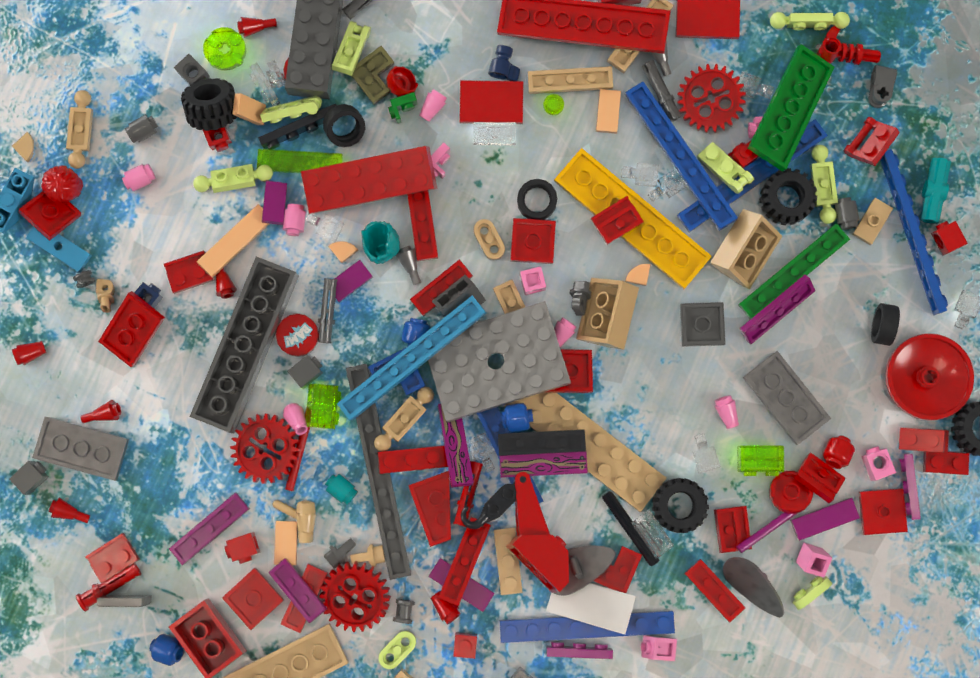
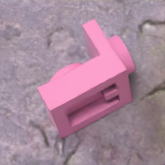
M445 143L431 155L435 177L440 176L442 179L445 177V171L438 165H444L450 158V147Z
M644 635L643 642L641 643V656L652 660L675 661L677 639Z

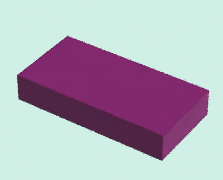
M266 181L262 223L283 225L287 183Z
M361 260L335 278L338 280L335 298L339 303L373 278Z

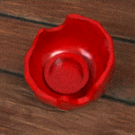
M395 66L387 75V87L397 97L415 92L418 87L415 76L411 70L404 66Z

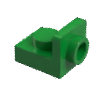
M414 92L390 99L392 106L388 107L391 119L396 118L397 124L402 123L398 111L407 112L414 109L415 105H418Z

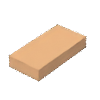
M600 89L596 132L617 134L621 91Z
M236 93L234 95L232 115L256 125H264L260 114L266 108V104L244 94Z
M276 521L274 565L279 564L284 558H287L292 565H297V521Z

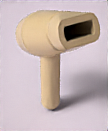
M279 500L273 501L272 505L274 508L297 520L299 543L313 542L316 518L315 503L303 500L298 502L297 508L294 509Z

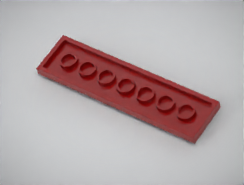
M502 0L497 34L665 54L671 10L581 0Z

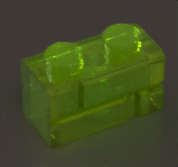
M309 384L306 409V424L308 428L335 429V425H338L339 413L336 411L337 403L341 401V392L338 391L339 386Z
M737 446L738 472H743L744 476H757V472H765V476H778V472H784V446Z

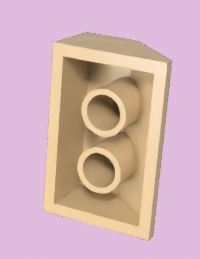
M743 209L710 263L722 274L750 290L782 238V235L762 215Z
M591 278L589 290L592 292L591 298L587 300L585 315H582L576 339L608 348L624 350L639 287L620 280Z

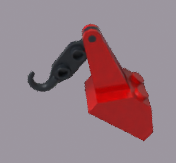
M520 472L515 475L513 484L503 485L484 504L480 517L476 521H469L466 517L468 507L465 506L461 512L462 523L467 528L479 529L487 522L499 518L515 502L517 537H514L506 547L552 593L560 592L569 583L568 550L565 548L566 543L559 536L554 537L550 535L528 473Z

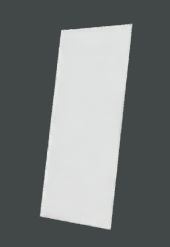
M589 583L584 588L566 596L556 595L551 592L546 611L626 634L636 596Z

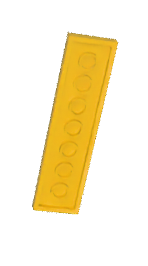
M583 148L576 153L554 179L555 183L594 215L628 196L644 222L621 236V238L683 289L687 287L712 257Z

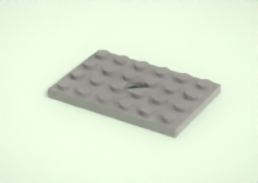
M545 301L471 325L428 360L447 423L571 384ZM498 353L504 357V363L500 369L489 367L488 359L492 354Z

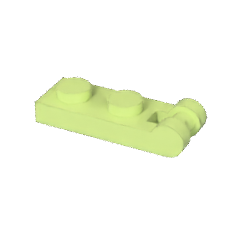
M350 21L333 61L332 70L350 76L353 75L366 40L369 38L371 27L366 25L362 27L357 25L356 22Z
M312 96L265 108L260 116L263 123L268 121L270 123H277L284 117L297 118L304 112L316 114L322 105V100L318 96Z
M713 142L697 155L698 160L736 194L743 191V187L746 184L754 181V177L750 172L745 171ZM737 176L740 177L738 181L734 180Z

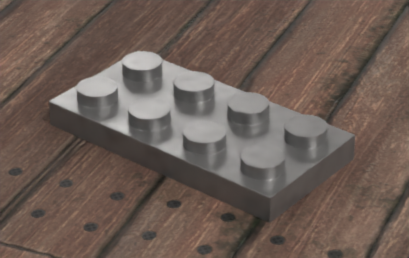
M778 351L774 352L743 377L796 445L800 444L831 419Z
M44 417L32 458L117 481L129 439L50 417Z

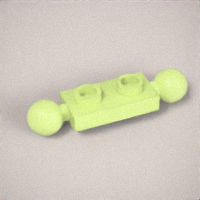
M776 12L770 17V24L773 28L781 29L787 25V28H793V30L797 31L806 28L825 30L830 25H834L838 29H844L850 23V17L845 12H838L834 16L833 13H790L789 16H785L782 12Z
M816 145L813 147L811 155L817 163L810 165L811 178L814 181L812 186L817 188L815 195H818L815 207L823 206L819 214L820 220L823 223L830 224L837 217V213L831 205L838 203L833 161L825 162V159L828 157L827 147Z
M252 164L210 171L211 178L203 175L197 176L193 181V186L198 192H206L209 187H212L214 193L256 186L255 179L263 182L269 181L273 176V171L268 165H260L257 170H254Z

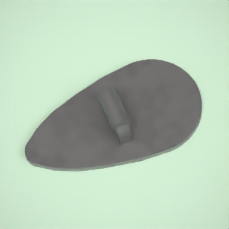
M595 545L567 549L569 556V583L560 592L554 594L566 596L587 586L611 565L615 558V551L608 547Z
M742 557L729 558L723 566V574L726 580L740 594L763 611L779 618L783 617L785 612L782 601L768 580L766 573H763L756 564Z

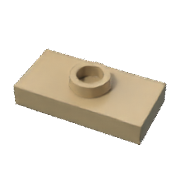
M874 198L852 235L872 245L893 208Z

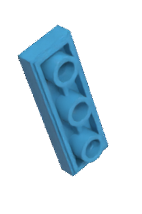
M34 226L26 237L80 273L92 257L90 253L60 234L49 241ZM62 244V248L58 250V245Z

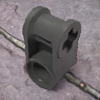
M880 65L874 66L868 97L869 104L872 107L882 108L891 99L897 77V69Z

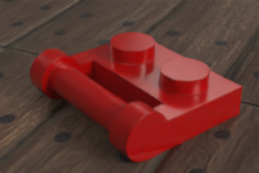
M867 117L863 128L852 143L847 145L843 151L851 158L876 166L900 132L896 127L878 122L872 117ZM874 130L862 148L857 150L869 132Z

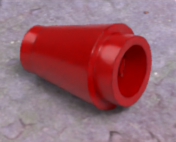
M42 341L16 345L17 348L12 349L17 365H26L47 353Z
M439 591L430 599L442 622L445 621L448 625L458 618L461 613L458 610L459 607L438 599Z

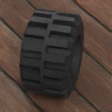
M207 78L186 87L181 94V101L187 123L192 128L196 127L197 130L209 131L224 128L227 124L234 122L233 120L237 116L232 115L235 95L232 84L226 80H220V78Z
M787 168L785 171H777L776 174H773L766 181L761 189L759 200L763 204L761 207L762 211L767 212L765 216L768 219L772 217V222H781V225L788 223L794 225L811 213L816 205L814 203L817 201L818 195H815L817 188L812 186L814 183L812 178L810 180L806 178L808 174L805 172L800 174L798 169L791 171V168ZM780 187H791L797 192L799 196L797 207L788 208L779 202L777 191Z
M974 402L963 406L962 410L955 413L957 417L952 419V423H955V425L951 427V431H955V435L952 438L959 442L956 444L959 448H964L963 452L971 453L973 456H980V440L975 437L972 430L974 420L980 416V402Z
M686 478L671 479L657 489L652 499V511H654L655 519L666 530L676 533H688L689 531L696 530L698 526L704 523V518H707L708 514L706 513L707 509H709V505H707L708 497L704 494V489L699 487L695 481ZM679 492L687 494L692 501L691 513L682 519L673 517L668 510L670 497Z

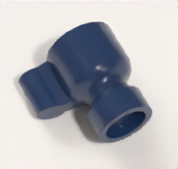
M497 45L495 52L497 57L492 59L488 71L491 77L501 80L518 81L520 69L509 62L513 53L511 47Z

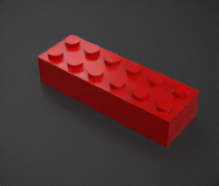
M429 146L301 171L309 214L438 189Z

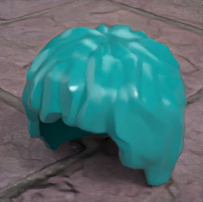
M385 221L371 222L361 231L363 250L371 262L384 264L398 254L400 250L399 235L390 223Z

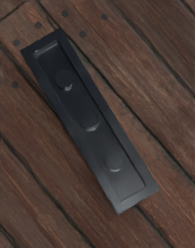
M336 103L317 111L316 114H310L258 137L264 150H272L279 147L281 142L286 140L293 141L299 138V134L306 131L307 133L316 131L319 128L318 126L323 124L326 113L335 107Z
M585 429L498 434L499 456L585 452Z

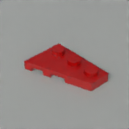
M449 471L408 485L430 547L451 540Z

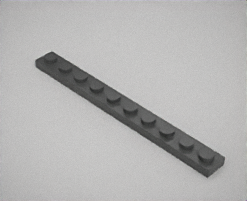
M367 363L346 368L351 392L370 377ZM374 403L356 417L389 579L393 580L411 576V570L391 474H379L377 452L381 451L375 448L374 441L377 436L382 435L376 403Z

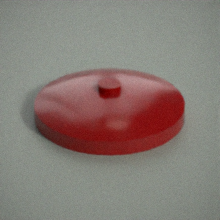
M921 334L905 340L893 351L887 363L885 379L890 397L903 412L917 419L938 420L955 414L966 404L973 390L974 370L969 356L958 343L938 334Z

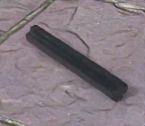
M611 491L604 494L602 499L650 566L657 564L660 561L658 556Z

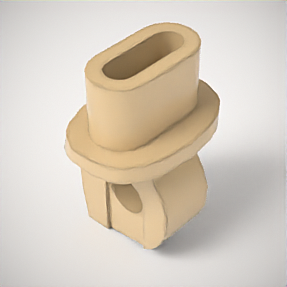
M97 279L96 295L100 308L103 312H110L111 304L114 303L113 295L115 288L110 280Z
M370 544L367 552L350 555L351 564L355 561L358 563L369 561L371 566L376 567L378 563H384L383 545L373 546V544Z

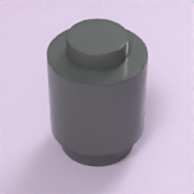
M145 114L129 123V126L125 128L127 135L135 143L137 141L141 142L157 133L155 128L158 125L152 116L148 117Z
M851 197L839 199L838 203L835 204L838 225L841 226L842 230L858 227L860 220L856 201H851Z

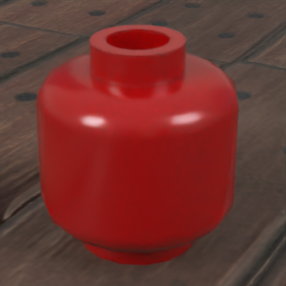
M839 436L829 439L823 452L827 465L835 469H841L849 465L855 452L854 445L850 443L851 440L849 438Z

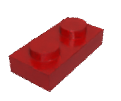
M900 428L899 449L944 453L946 431Z

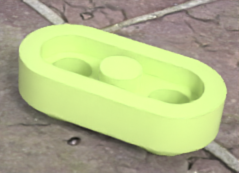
M820 576L816 577L810 582L812 586L807 590L801 589L793 596L795 599L792 603L798 610L807 606L832 585L827 576L823 578Z
M410 631L399 632L380 652V665L385 669L397 667L415 648V635ZM403 638H408L410 643L409 645L405 646L402 644L401 640ZM388 653L394 655L393 661H388L386 659V655Z

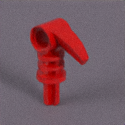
M833 26L828 31L817 52L818 56L830 64L835 58H838L839 62H843L845 59L846 63H850L852 60L854 65H859L861 61L878 63L881 58V52L878 50L863 49V45L859 43L855 48L853 44H849L847 47L846 43H841L836 38L840 31L836 26Z

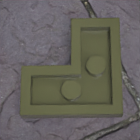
M382 46L358 62L351 76L373 105L390 93V90L379 75L394 65V61Z

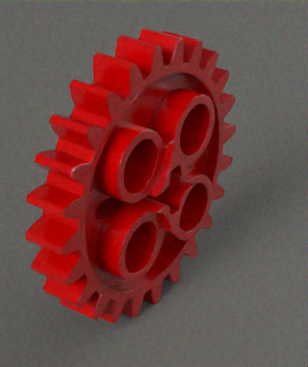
M707 64L704 71L698 66L699 73L696 74L691 70L692 78L684 77L687 84H680V88L684 92H678L677 95L683 99L677 101V104L684 107L679 112L686 113L683 117L684 121L691 119L690 127L697 124V131L702 127H705V133H708L709 128H713L714 133H716L717 127L725 131V124L727 123L732 127L731 120H739L736 113L744 112L739 107L740 105H746V101L740 99L746 96V92H740L744 88V84H737L740 77L732 78L734 71L732 70L727 74L726 66L722 70H718V64H715L714 69H710L709 64ZM720 80L724 85L721 89L717 90L712 87V83ZM697 88L704 91L703 95L699 98L692 96V92ZM727 90L729 91L728 94H724V95L719 96V95L722 94L724 91H727ZM712 94L715 97L714 103L708 100V95ZM722 100H729L731 106L728 109H722L719 106ZM705 101L704 103H701L699 106L694 107L695 103ZM709 108L711 114L708 117H702L699 114L701 109Z
M266 413L263 419L261 415L257 414L256 421L249 417L248 425L241 423L242 431L235 430L239 435L238 438H231L236 442V445L230 446V449L236 450V453L231 455L232 458H237L233 465L241 466L238 472H246V479L253 476V482L255 483L260 478L262 484H266L267 478L270 483H275V476L279 480H283L282 473L290 475L288 467L295 468L296 466L292 461L299 460L295 452H299L301 449L296 448L295 444H298L300 440L293 438L296 433L295 431L290 432L291 426L289 424L284 426L285 419L282 418L278 422L277 415H273L271 420L270 415ZM264 428L267 435L261 440L258 437V432ZM250 438H253L262 445H267L270 451L281 456V460L271 453L264 452L263 448L250 442ZM282 439L285 446L283 450L278 451L276 443ZM252 446L255 449V454L252 458H249L247 456V449ZM267 458H271L273 461V466L269 470L264 466Z
M357 561L354 562L353 567H351L349 562L345 563L344 568L339 564L336 567L337 572L332 569L329 573L331 577L326 576L324 579L326 584H322L320 589L325 591L319 595L320 598L325 599L322 603L327 606L324 614H331L329 621L337 620L336 627L340 626L341 623L344 624V631L349 626L352 627L353 632L356 631L357 627L364 632L366 625L372 629L373 622L379 624L381 621L380 617H385L386 615L384 610H388L390 606L386 603L391 598L390 595L386 594L389 592L390 587H383L387 580L379 579L381 572L373 573L374 566L369 570L366 569L365 562L362 567L358 566ZM346 579H353L356 582V585H349ZM365 590L373 591L375 596H367ZM354 594L358 595L356 599L352 598ZM336 596L343 597L345 603H339L336 600ZM354 608H361L364 614H357Z

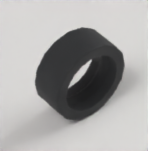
M347 104L336 105L331 108L323 120V130L333 144L339 147H349L358 143L366 130L362 115L356 108ZM347 115L354 117L356 125L350 133L343 136L334 134L332 127L337 119Z
M529 180L522 185L518 192V209L527 219L545 220L556 209L557 193L552 184L546 180ZM533 188H541L549 195V205L542 212H533L525 205V195Z
M884 303L878 305L871 329L873 343L887 346L893 344L900 321L898 306Z

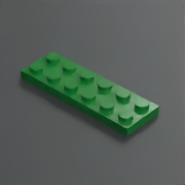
M800 44L797 46L748 149L779 170H786L835 67L804 45Z

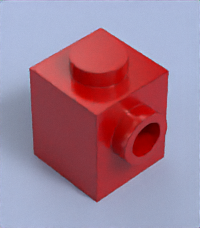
M254 532L226 541L225 552L228 559H232V562L238 560L239 564L251 561L252 555L261 553Z

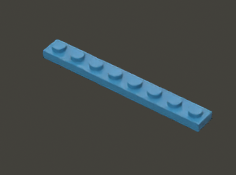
M472 295L339 401L337 405L347 418L353 421L486 314L485 310Z

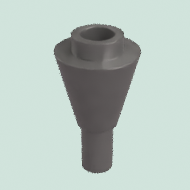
M666 40L665 54L652 53L657 63L660 64L663 76L672 74L668 64Z
M410 245L401 248L396 257L407 273H409L413 285L421 283L417 272L415 248L411 249Z

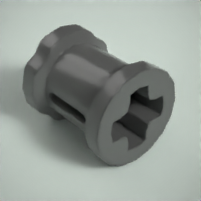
M396 599L397 609L393 621L412 624L410 618L412 606L415 605V602Z

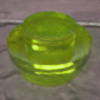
M557 94L548 95L544 99L543 108L549 115H558L564 109V100Z

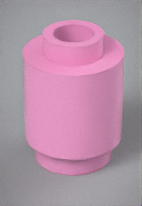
M141 164L124 172L125 177L122 178L126 188H131L133 192L151 184L152 180L156 179L149 164Z
M288 204L287 209L284 211L283 230L289 236H299V233L304 232L306 211H304L303 205Z

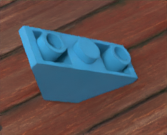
M14 168L0 193V232L3 234L21 219L22 215L19 214V209L29 202L32 197L35 178L17 168Z

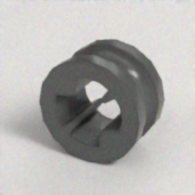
M91 270L83 271L73 277V280L77 281V288H83L95 282V278L91 277Z

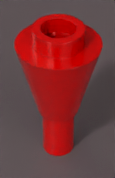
M240 17L241 21L237 22L238 32L243 34L244 38L262 31L264 28L277 27L276 18L262 20Z
M223 268L216 274V296L227 299L234 295L237 288Z
M110 400L93 412L81 415L82 423H87L94 420H119L121 407L114 400Z
M60 497L57 501L53 500L49 508V512L52 513L51 518L76 519L88 523L91 516L77 511L75 507Z

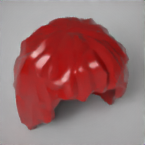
M61 165L50 168L43 174L41 187L43 193L50 200L65 203L79 197L83 188V181L72 169Z

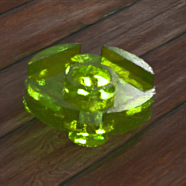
M228 27L213 30L212 34L205 39L203 44L205 58L211 66L224 71L241 66L246 56V44L241 35ZM223 44H227V47L230 48V51L226 54L219 51V49L223 48Z

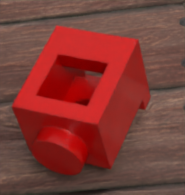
M226 127L218 128V130H203L208 145L212 150L216 149L217 152L224 151L229 148L228 144L232 143ZM217 134H222V138L215 139Z
M751 141L747 144L740 143L728 154L743 169L759 157L748 149Z

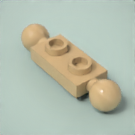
M79 90L75 93L74 101L78 107H70L66 149L73 150V153L68 157V163L75 169L84 166L85 157L82 151L89 152L93 110L86 108L91 102V95L86 90Z
M420 388L417 392V399L415 400L410 396L382 427L386 434L377 436L374 441V446L378 451L389 450L392 439L399 442L427 409L422 405L430 403L434 398V392L431 388Z

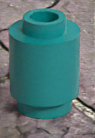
M333 474L325 483L328 486L326 491L340 503L344 502L346 505L358 493L354 489L355 486L340 474L337 476Z

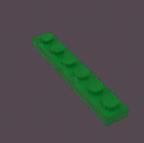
M836 223L739 303L738 306L749 319H752L803 275L811 273L846 244L850 238Z

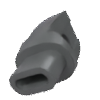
M575 281L573 289L569 292L573 297L572 309L576 316L585 315L587 300L591 298L590 283L587 281Z
M350 538L338 549L330 546V551L324 555V558L335 569L339 564L342 563L344 565L346 563L343 556L354 548L356 544Z

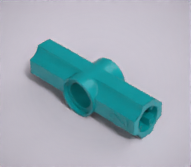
M931 159L928 179L925 181L922 190V198L924 200L920 221L924 223L938 224L940 222L943 202H945L949 192L947 181L951 161L948 159Z

